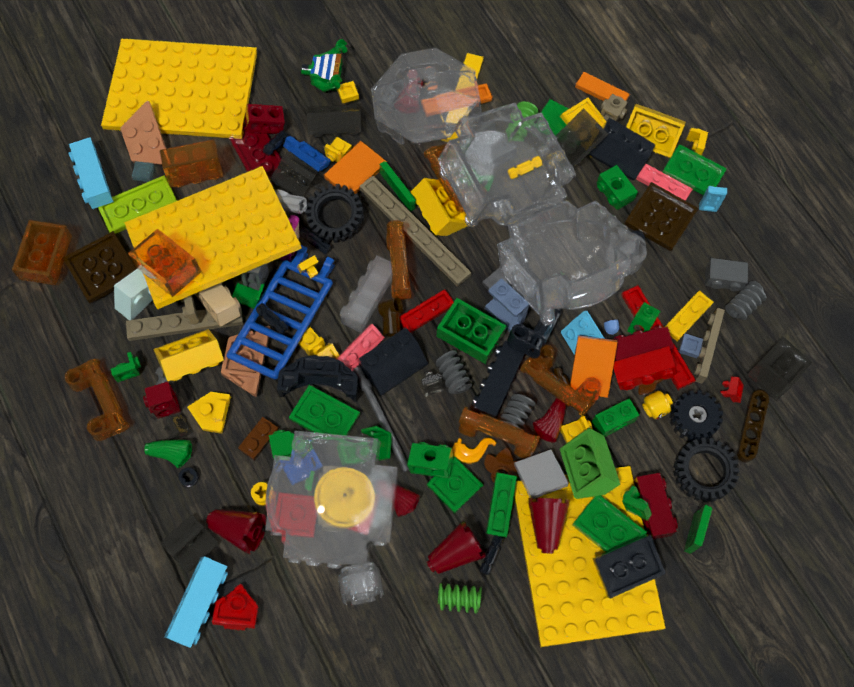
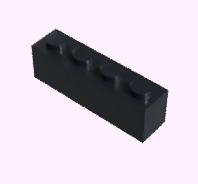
M507 341L504 342L503 346H498L495 353L497 359L495 363H490L487 373L490 374L487 379L484 378L479 387L482 391L479 396L476 395L471 405L474 406L473 414L495 422L525 356L524 353L509 347Z

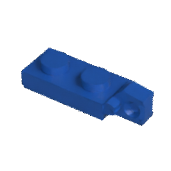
M292 136L286 137L284 147L319 172L330 165L331 161L329 158L306 142H299Z

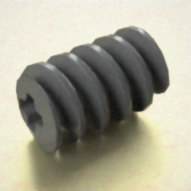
M750 281L725 306L726 312L733 318L746 320L747 315H751L752 311H755L757 306H760L762 301L766 300L767 297L763 287L756 281Z
M456 350L443 354L436 361V365L439 367V372L442 374V379L445 381L450 394L463 393L472 386V384H466L470 380L469 377L463 378L466 370L460 371L463 368V364H456L460 361L459 357H454L457 354Z
M512 395L511 401L507 404L508 407L504 409V414H501L500 420L496 424L498 429L507 436L517 438L514 431L520 433L521 429L518 425L524 426L525 424L521 418L528 419V415L525 412L531 413L532 409L529 406H535L536 403L524 395Z

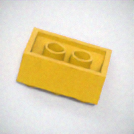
M636 104L626 127L654 143L653 152L671 158L685 126V121Z
M424 178L411 191V194L416 199V204L422 211V216L427 220L431 231L435 235L447 236L471 224L446 181Z
M209 329L154 349L167 381H177L186 374L198 373L202 368L214 367L219 362L224 361L218 341Z

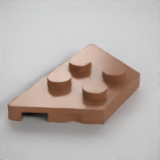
M146 101L120 128L131 161L133 163L160 164L170 167L172 163L152 105L149 101Z
M249 331L246 336L247 339L265 347L268 346V336L257 331ZM238 335L228 338L221 374L252 396L257 397L261 373L227 358L226 354ZM241 344L236 354L263 366L265 355Z

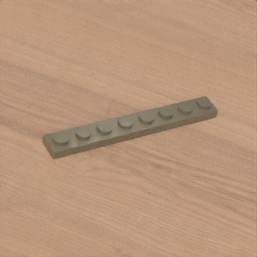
M374 176L360 185V190L457 287L471 276V272Z

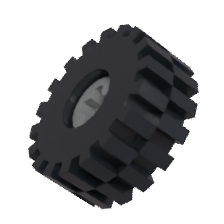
M692 390L678 398L671 408L672 412L669 417L672 418L670 421L671 426L675 425L674 432L677 433L679 431L681 433L679 437L682 439L684 436L687 437L686 441L691 442L693 439L700 440L701 438H706L708 440V438H711L719 430L723 419H721L723 411H719L721 408L720 403H714L717 400L715 397L710 399L709 393L706 392L702 395V391L697 390L694 393ZM694 412L696 414L700 413L699 419L693 417Z

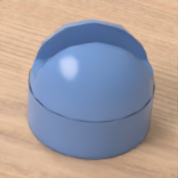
M610 320L603 323L604 329L608 334L613 335L618 332V320Z

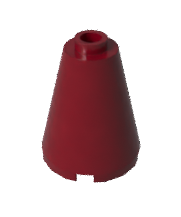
M528 498L537 549H541V553L554 554V550H558L570 499H565V503H562V499L536 498V502H533V498Z
M215 509L208 514L206 519L210 530L248 554H251L250 551H256L261 544L265 534L262 531V527L267 524L264 514L247 511Z
M465 521L461 522L428 555L429 560L426 563L432 572L436 571L440 574L486 557L485 552L480 548L481 545L469 526L466 527Z

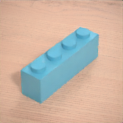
M91 138L69 144L71 152H68L71 161L76 164L73 165V169L76 175L80 177L77 181L81 190L84 189V192L81 193L84 202L89 203L92 209L112 203L113 199Z
M205 556L200 558L164 636L165 638L191 648L192 644L196 645L201 634L198 630L201 624L206 623L210 614L207 610L210 604H214L219 592L216 590L219 584H223L228 572L225 571L227 566Z

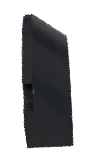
M306 356L296 359V362L283 367L279 371L277 384L279 397H283L287 393L303 386L325 385L340 390L346 394V397H350L353 402H357L358 376L337 359L328 356Z

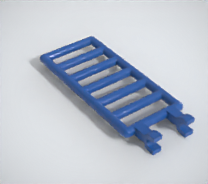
M302 245V249L297 251L292 262L288 260L282 262L226 354L228 359L272 379H278L279 371L287 364L333 284L332 280L327 278L335 267L333 265L334 259L330 257L326 258L319 274L311 278L323 284L319 293L283 277L287 269L300 274L297 266L308 257V253H306L308 248ZM306 271L301 273V275L310 278ZM279 283L315 300L309 308L273 291ZM270 298L304 313L306 316L302 323H299L273 311L281 318V321L297 330L291 339L256 323L255 321L259 316L256 311L257 306L261 303L266 305ZM250 329H253L288 345L282 355L247 339L246 336ZM242 344L279 362L275 369L271 370L236 354Z

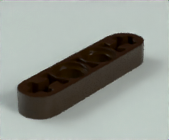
M762 390L755 391L749 398L738 443L737 457L745 463L751 462L756 457L769 404V396ZM757 396H759L760 400L762 401L759 404L758 408H756L758 400L755 399L757 398ZM750 414H758L760 417L759 422H754L750 418ZM746 431H753L756 438L754 440L749 439L746 436ZM749 444L751 446L748 449V453L751 455L746 457L745 452L742 451H744Z

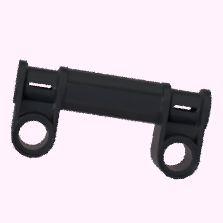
M541 285L533 288L528 301L532 309L542 312L534 330H531L524 325L516 324L512 327L507 338L509 347L531 358H538L540 356V350L545 346L558 321L561 309L567 304V300L563 295L557 294Z

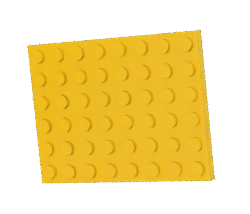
M121 39L101 123L102 128L121 131L120 128L146 101H149L160 132L163 134L242 139L245 126V112L249 103L257 58V48Z
M263 166L124 222L157 309L302 249Z
M631 467L615 468L620 485L601 496L644 529L642 518L626 511L622 502L625 492L634 486ZM565 475L568 481L567 487L538 497L562 499V503H565V499H570L558 550H554V554L541 553V549H537L528 505V498L530 497L522 481H516L514 499L540 647L666 629L655 579L611 599L607 597L592 559L606 552L572 526L595 496L580 499L574 498L568 475Z

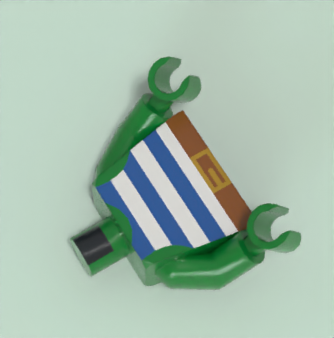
M339 39L336 42V46L320 55H314L312 65L302 64L301 74L310 75L311 85L322 92L329 90L337 91L341 85L339 83L343 81L341 79L342 54L340 53L347 52V47L345 46L347 42Z

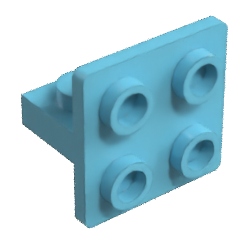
M583 311L561 330V334L574 355L578 335L604 339L588 311Z

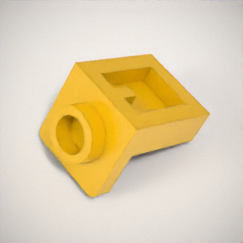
M690 128L686 140L693 142L692 150L702 155L708 132Z
M336 137L331 145L326 144L324 146L325 156L330 161L338 162L352 149V145Z
M311 327L305 331L298 343L308 356H313L325 347L324 339L319 337Z
M581 416L579 420L563 425L560 431L567 444L588 428L592 430L593 428L590 421L586 420L585 416Z

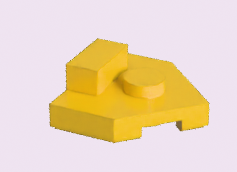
M209 392L187 408L203 431L222 434L231 396L230 394Z

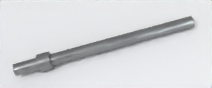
M356 367L354 372L358 376V385L361 391H364L382 429L392 433L391 448L403 472L409 471L408 462L371 389L372 385L369 379H366L361 367Z

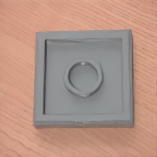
M552 450L523 459L514 464L530 498L535 499L568 486V481Z

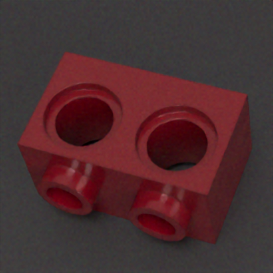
M247 104L245 112L246 132L279 133L283 130L285 123L283 106Z
M168 381L144 388L146 393L143 396L145 406L149 407L150 413H154L158 419L181 412L177 395Z

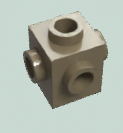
M612 94L609 99L604 100L601 106V115L606 121L610 117L618 122L620 118L623 119L628 111L625 109L627 101Z

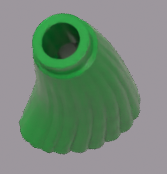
M190 440L155 441L146 443L144 452L145 455L165 459L176 468H180L191 457L192 444Z

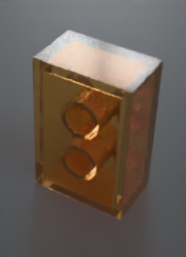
M214 139L160 150L162 167L170 188L224 177Z
M34 220L28 221L12 271L19 280L50 285L57 284L64 263L63 257L66 256L72 238L65 225Z
M156 229L128 253L135 267L171 297H174L202 272L196 259L159 229Z

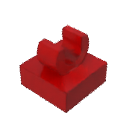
M731 377L730 382L723 381V386L729 387V389L721 391L722 396L730 397L733 402L741 403L744 385L740 378Z

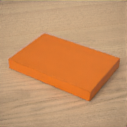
M360 141L324 174V178L335 187L336 184H340L341 188L345 185L348 187V190L352 189L356 194L360 191L362 183L380 172V163L387 161Z
M578 335L569 393L608 398L617 340Z

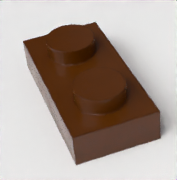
M262 417L238 449L255 461L270 442L269 435L278 431L279 428Z

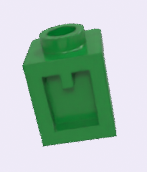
M131 352L127 353L129 363H121L111 368L112 376L117 383L140 375L138 369L141 368L139 358L134 357Z
M632 486L623 496L622 502L626 511L648 521L652 515L648 503L639 498L640 494L637 487Z

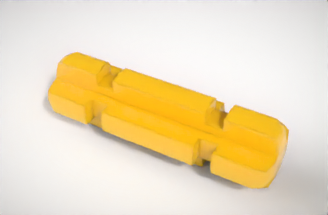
M539 156L532 158V161L527 160L516 165V168L508 169V175L511 179L518 177V174L521 176L534 170V167L542 166V160Z

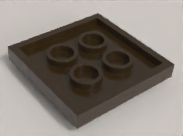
M651 182L624 225L632 230L641 231L646 238L672 252L699 208Z
M114 231L63 257L89 304L113 292L116 283L136 270Z

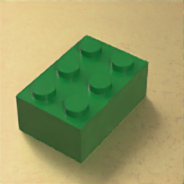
M456 298L437 327L436 337L486 365L503 338L506 325Z

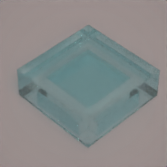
M136 161L132 173L133 180L151 181L155 167L154 164Z

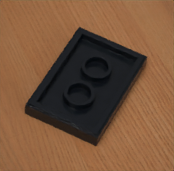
M650 534L592 558L607 597L610 599L666 574Z

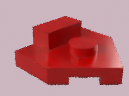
M242 584L235 587L225 597L216 601L212 618L213 625H222L224 629L245 631L246 628L255 629L259 607L246 592Z

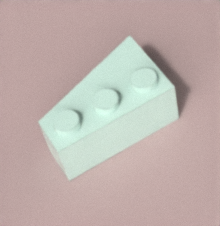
M141 266L114 285L115 309L128 320H133L153 300Z

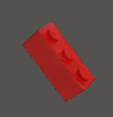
M669 346L615 361L613 365L620 390H631L641 384L649 385L655 380L670 379L677 375Z

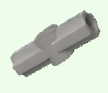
M278 189L275 190L284 211L299 214L306 211L307 200L304 197L290 195Z

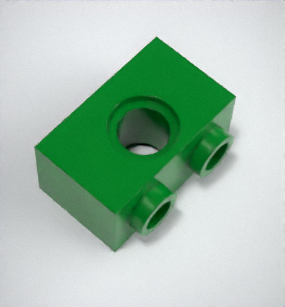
M617 165L599 174L596 183L600 192L605 194L609 204L614 206L616 210L635 200L638 191Z
M627 399L595 415L592 424L598 433L606 437L634 423L639 417V413L631 400Z
M424 442L412 443L407 464L410 473L449 478L454 458L452 448L446 445L433 446ZM429 457H435L434 460L427 461Z

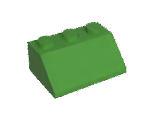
M588 428L560 448L574 498L580 499L605 495L620 485L604 435Z

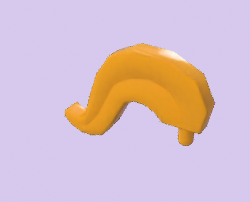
M459 438L458 442L454 443L452 452L454 457L460 462L472 464L478 462L483 457L487 447L490 444L495 446L496 442L492 438H484L475 449H469L465 444H461L462 439Z

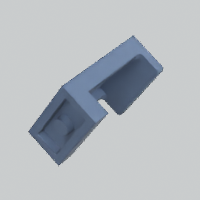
M501 278L489 289L493 299L485 306V310L496 320L505 324L506 329L510 332L514 325H522L525 322L529 303Z

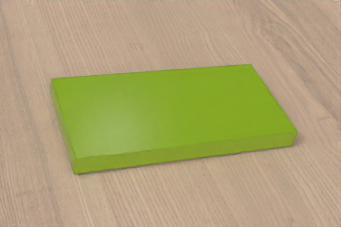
M165 175L113 196L112 203L98 207L109 232L114 231L116 234L127 229L124 222L177 200Z

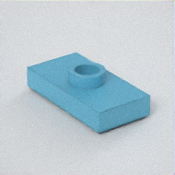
M708 186L699 203V210L717 212L727 195V188Z

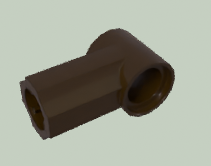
M398 297L380 301L378 303V311L383 320V336L392 337L400 332L399 314L403 311V304Z

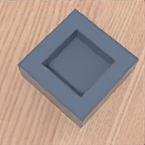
M685 333L681 341L679 353L697 358L703 339Z

